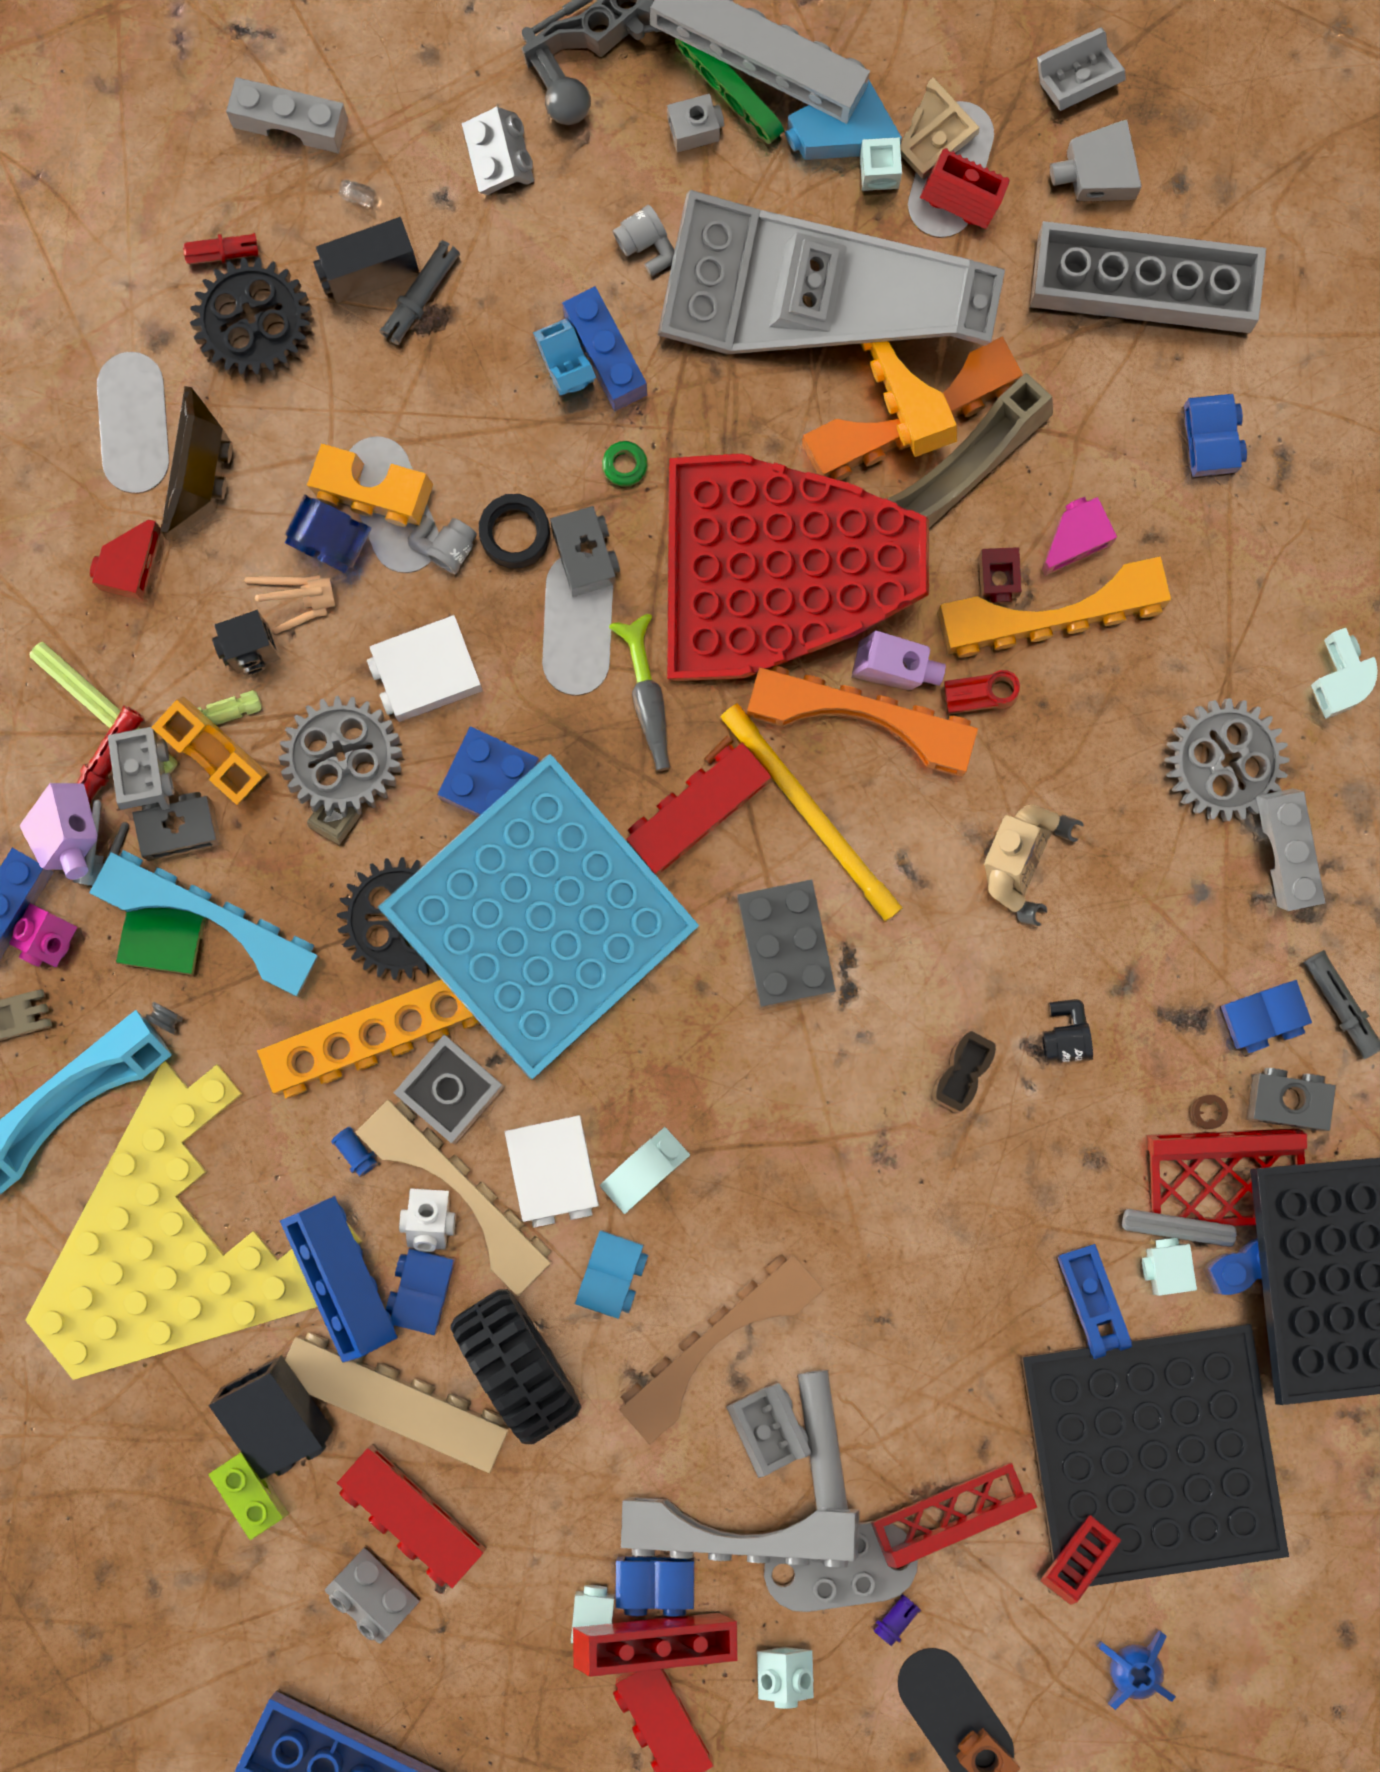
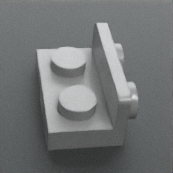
M151 727L108 735L116 801L120 810L157 802L162 810L170 809L168 796L174 795V786L170 773H165L164 762L169 761L166 741L164 739L159 740L156 732Z

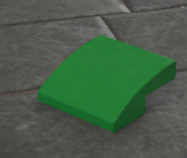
M145 908L127 912L116 963L194 975L199 941L203 938L206 918L190 911L172 908Z

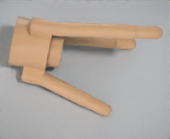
M320 575L311 577L248 576L244 579L247 584L301 586V589L269 592L255 596L258 602L303 597L304 607H312V610L272 629L274 634L289 630L313 618L327 616L326 608L335 607L330 577L320 578Z

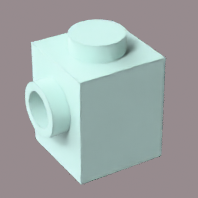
M1177 1238L1155 1240L1156 1248L1146 1249L1147 1257L1142 1258L1144 1278L1146 1281L1151 1280L1153 1295L1160 1296L1196 1291L1197 1286L1190 1244H1179V1239Z

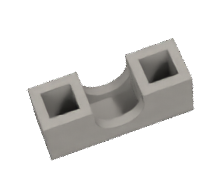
M238 77L235 78L226 110L233 128L265 136L269 135L270 129H279L296 135L302 140L303 145L338 154L348 122L344 104L341 102Z
M1292 788L1256 796L1263 833L1268 835L1275 857V869L1270 871L1277 906L1286 911H1292L1324 904L1325 898L1304 791Z

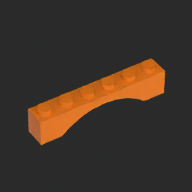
M1003 336L986 346L984 345L970 352L960 373L950 387L943 392L954 418L963 413L965 417L978 413L985 407V402L995 397L998 399L1023 376ZM834 419L804 434L802 439V446L816 473L840 481L853 473L851 469L862 463H865L866 466H871L881 461L886 456L884 452L896 446L899 450L910 447V445L903 446L897 430V425L901 424L899 419L878 423Z
M775 666L769 669L759 667L747 709V715L750 718L782 727L799 719L818 715H847L863 718L885 727L903 739L918 754L926 767L961 777L966 773L978 728L970 726V720L958 716H949L948 720L934 716V710L923 706L914 705L912 710L900 707L896 699L887 696L877 695L876 700L861 696L862 691L851 686L841 685L840 689L825 686L826 681L824 679L811 675H804L803 679L789 676L790 671L783 667Z

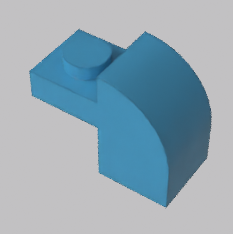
M567 318L533 332L542 358L560 396L568 392L579 391L589 383L594 382L596 376L592 365L585 357L574 327Z

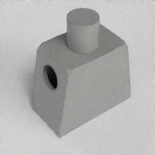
M1127 120L1072 139L1067 149L1068 160L1050 163V176L1053 186L1073 182L1076 199L1079 201L1134 200L1137 198L1142 187Z

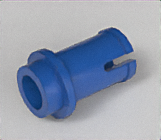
M351 1127L345 1128L331 1140V1143L337 1147L351 1165L350 1172L352 1174L356 1172L359 1177H362L378 1164L374 1159L376 1154L366 1149Z

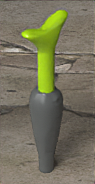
M645 614L630 625L617 622L610 624L609 629L621 636L630 647L637 680L632 691L635 710L652 752L656 771H664L671 768L667 753L665 705L661 687L652 680L648 665L644 637L652 615Z

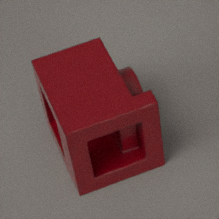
M1019 547L981 549L978 556L981 598L990 599V603L998 606L1012 604V598H1019L1022 592ZM994 575H1002L1005 578V584L995 585L992 577Z

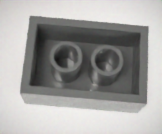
M813 880L738 894L737 903L759 1009L834 995L836 989Z

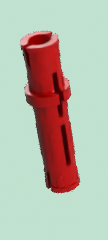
M125 705L122 707L117 719L107 732L88 764H83L80 769L81 776L77 783L84 784L89 805L101 786H106L110 780L108 775L112 770L108 735L137 730L145 719L142 714L131 707H126Z

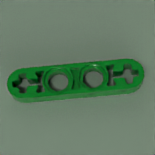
M677 38L675 39V44L681 54L765 143L771 144L784 132V128L776 115L727 63Z

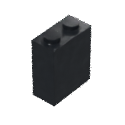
M401 216L316 246L320 259L313 261L325 294L332 292L336 303L400 282L420 273Z
M282 1355L221 1387L208 1405L260 1480L273 1473L277 1476L283 1475L296 1464V1461L304 1457L307 1460H311L320 1455L326 1449L325 1443L333 1431L332 1426Z

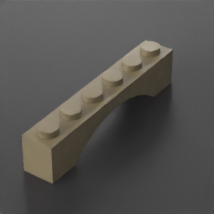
M1025 373L997 399L977 427L945 460L919 481L900 493L889 497L888 500L897 503L898 506L907 510H912L926 516L929 519L930 528L1053 415V397L1028 373Z

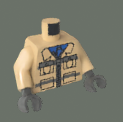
M1036 805L1024 806L1017 812L1015 818L1009 815L1004 816L984 865L989 884L988 890L991 896L1011 911L1017 912L1018 920L1021 923L1041 926V923L1037 922L1035 915L1036 912L1047 913V907L1041 903L1025 901L1024 896L1050 838L1051 831H1054L1055 835L1076 842L1078 839L1071 836V830L1076 824L1082 827L1084 824L1082 821L1070 816H1059L1057 813Z

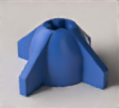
M1160 1630L1147 1648L1142 1645H1128L1115 1652L1102 1641L1097 1645L1101 1651L1112 1658L1110 1675L1118 1690L1108 1704L1115 1710L1128 1698L1143 1700L1153 1696L1156 1692L1171 1702L1175 1699L1176 1696L1162 1686L1164 1669L1157 1656L1167 1636Z

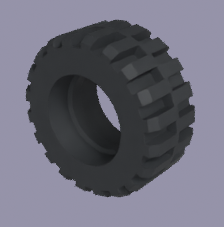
M508 1289L496 1290L454 1317L450 1328L463 1356L466 1358L471 1370L496 1410L522 1444H535L578 1416L581 1405L571 1384L541 1334Z

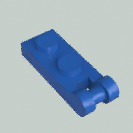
M1093 1244L1059 1255L1058 1261L1086 1334L1093 1358L1097 1359L1106 1356V1351L1116 1348L1120 1351L1131 1348L1132 1343L1096 1245ZM1110 1323L1113 1333L1101 1337L1098 1326Z

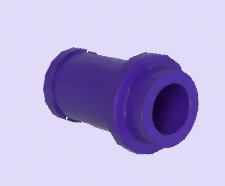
M902 1594L881 1622L879 1620L875 1622L878 1626L874 1632L892 1647L896 1641L901 1642L900 1635L922 1610Z

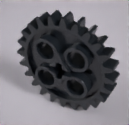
M242 258L241 266L238 269H235L234 265L228 261V273L223 274L215 268L213 271L217 280L213 283L203 279L202 282L207 292H195L194 294L201 303V305L191 306L190 308L193 315L200 317L190 322L193 330L200 331L194 336L197 344H205L201 349L205 357L214 354L211 361L214 367L217 368L225 362V371L228 375H231L236 367L239 368L242 379H246L249 370H253L257 378L261 379L263 368H268L272 375H276V363L280 362L284 367H290L286 356L290 354L299 358L301 355L296 348V344H308L307 338L301 333V331L312 330L311 323L304 319L312 315L311 308L309 306H302L309 301L306 292L297 293L302 287L300 281L296 279L289 282L291 274L287 268L278 274V267L274 261L269 264L267 269H264L261 258L256 259L254 267H249L247 260ZM265 288L271 291L269 297L264 301L253 299L254 294L259 289ZM232 302L236 304V308L232 313L228 315L219 313V309L224 303ZM277 305H282L280 310H274ZM254 313L256 321L249 324L247 315ZM273 322L285 324L280 333L275 335L267 333V328ZM222 327H228V329L225 332L221 331ZM238 336L250 337L249 343L245 347L239 349L232 347L233 341Z
M404 857L400 858L398 867H393L391 861L386 858L384 870L381 871L372 863L370 864L371 876L367 877L361 872L357 873L361 882L359 887L347 884V888L353 893L352 898H340V901L348 907V911L337 913L338 918L347 921V925L340 927L338 933L350 935V938L342 945L345 949L357 948L351 957L354 962L364 957L366 958L363 965L365 971L368 972L377 965V977L383 978L387 970H391V976L394 981H398L401 971H405L407 977L413 980L415 968H419L425 975L428 974L426 961L415 949L408 946L407 940L390 921L366 920V915L368 914L385 916L380 909L373 907V895L379 890H387L393 894L421 869V862L419 860H416L410 869L407 868V862ZM378 927L386 928L389 933L388 941L380 947L372 946L369 940L370 933Z

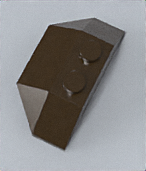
M184 386L160 530L166 540L175 541L217 510L218 499L223 500L226 493L227 480L226 477H222L224 463H230L233 449L232 441H228V436L194 389L188 386Z

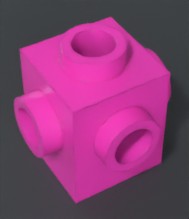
M30 903L22 919L16 923L9 944L21 950L19 958L32 965L40 967L42 961L57 967L59 961L69 949V942L77 926Z

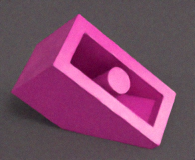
M1082 497L1065 506L1067 511L1063 513L1059 520L1042 567L1045 576L1113 545L1117 535L1098 497L1088 502L1086 497Z

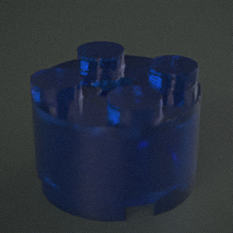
M304 494L284 534L287 536L285 544L311 557H314L317 551L320 553L318 560L346 574L349 567L353 569L372 527L361 521L358 522L352 519L350 515Z

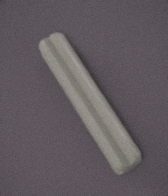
M1126 1209L1122 1219V1227L1127 1231L1221 1246H1234L1237 1236V1230L1232 1225Z

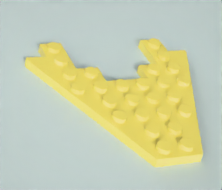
M165 1061L160 1065L26 1318V1322L73 1380L318 1307L292 1249L278 1260L256 1231H253L224 1254L178 1198L180 1194L207 1173L184 1142L243 1095L220 1065H215L189 1088L168 1062ZM348 1224L354 1240L360 1244L362 1240Z

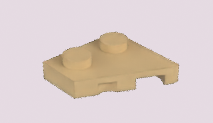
M934 77L929 80L922 102L917 107L909 131L905 133L900 145L901 156L923 180L930 174L943 149L948 148L949 152L954 151L956 153L976 137L980 129Z

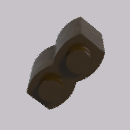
M973 1031L961 1037L952 1050L950 1067L939 1076L935 1083L932 1096L933 1101L955 1113L963 1111L975 1097L978 1088V1077L987 1071L994 1059L996 1044Z

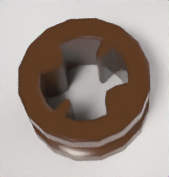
M1205 1095L1194 1101L1191 1107V1116L1197 1126L1203 1129H1214L1225 1123L1228 1117V1108L1222 1098L1216 1095ZM1215 1103L1218 1110L1214 1112L1219 1113L1217 1120L1208 1119L1204 1121L1200 1115L1204 1114V1112L1200 1111V1107L1202 1104L1208 1106Z

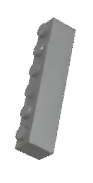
M654 0L650 7L651 26L846 124L867 88L870 70L866 69L860 61L854 58H844L832 52L826 44L819 41L812 42L800 36L794 28L784 24L778 25L766 19L765 15L754 8L746 9L734 3L733 0Z

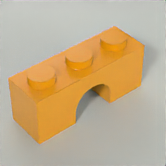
M321 443L307 486L316 495L317 501L333 507H337L338 502L350 505V510L367 517H372L373 512L386 516L385 520L389 523L401 527H406L407 523L420 525L433 487V483L427 474L391 464L383 482L374 487H364L360 484L364 463L358 455Z
M184 696L177 699L151 727L179 753L183 752L198 762L210 775L208 780L236 805L242 802L268 774L264 768Z

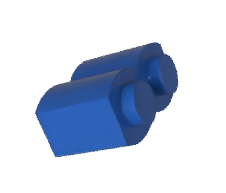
M1233 394L1188 398L1184 404L1192 477L1237 473L1242 467V462L1247 460L1245 440H1239L1237 426H1241L1243 422L1241 404H1235Z
M1297 980L1221 1006L1235 1048L1246 1047L1248 1053L1270 1046L1267 1039L1281 1034L1283 1040H1288L1305 1034L1303 1026L1312 1023Z
M1257 1238L1247 1242L1237 1253L1218 1255L1203 1267V1271L1215 1294H1237L1248 1289L1256 1279H1262Z
M412 1247L409 1248L407 1255L400 1254L395 1271V1276L401 1278L398 1292H390L386 1311L391 1315L395 1326L431 1335L437 1333L455 1258L418 1251Z
M617 1557L616 1608L624 1609V1615L628 1616L647 1615V1609H663L664 1616H685L687 1609H694L695 1558Z

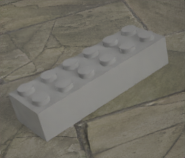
M1043 221L1037 240L1030 307L1251 333L1259 321L1266 248Z

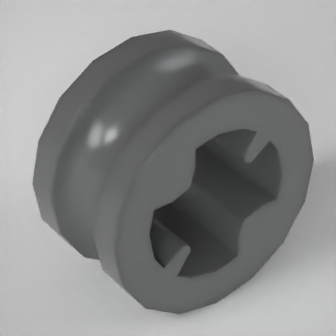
M153 1002L151 1005L153 1012L146 1014L144 1018L175 1035L177 1031L175 1024L182 1022L184 1018L166 1007Z

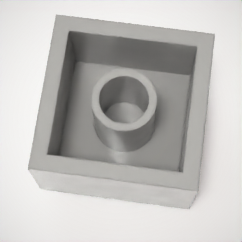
M443 1035L394 1091V1094L451 1144H456L505 1086L451 1039Z

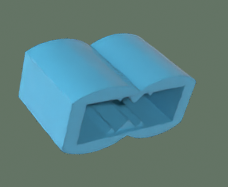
M600 1230L575 1304L619 1319L621 1311L629 1313L636 1291L629 1289L634 1274L642 1276L648 1254L642 1253L644 1244Z

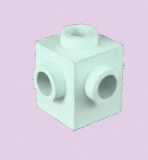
M780 1647L757 1651L759 1700L774 1701L775 1708L790 1709L797 1708L798 1701L814 1698L812 1650Z

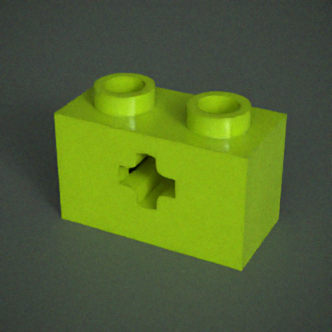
M239 1453L208 1474L249 1540H252L289 1514L267 1478L260 1480L242 1453Z

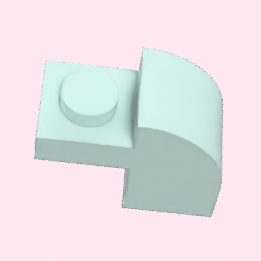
M1346 628L1331 633L1324 640L1337 671L1319 678L1311 685L1325 719L1355 707L1371 693L1377 680L1378 670L1375 657L1360 662L1361 649L1354 635L1349 636Z
M664 1127L632 1154L599 1186L619 1209L626 1214L683 1163L690 1154L670 1131Z

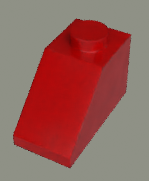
M148 519L102 546L100 555L94 556L90 567V577L93 578L92 583L99 590L143 601L161 535V528L156 521Z

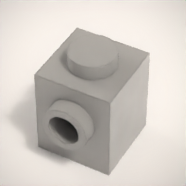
M710 94L667 105V119L677 152L719 141L720 128L725 126L720 105L713 106Z

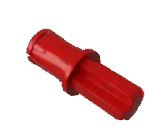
M255 233L222 238V234H218L216 239L186 242L183 245L185 261L189 265L222 261V264H226V260L259 257Z

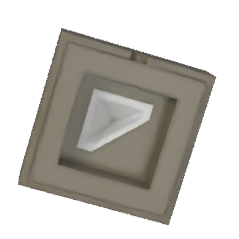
M321 805L310 816L307 825L310 829L340 845L360 815L352 806L348 807L347 816L344 818L339 808H334L333 813L328 817L324 805Z

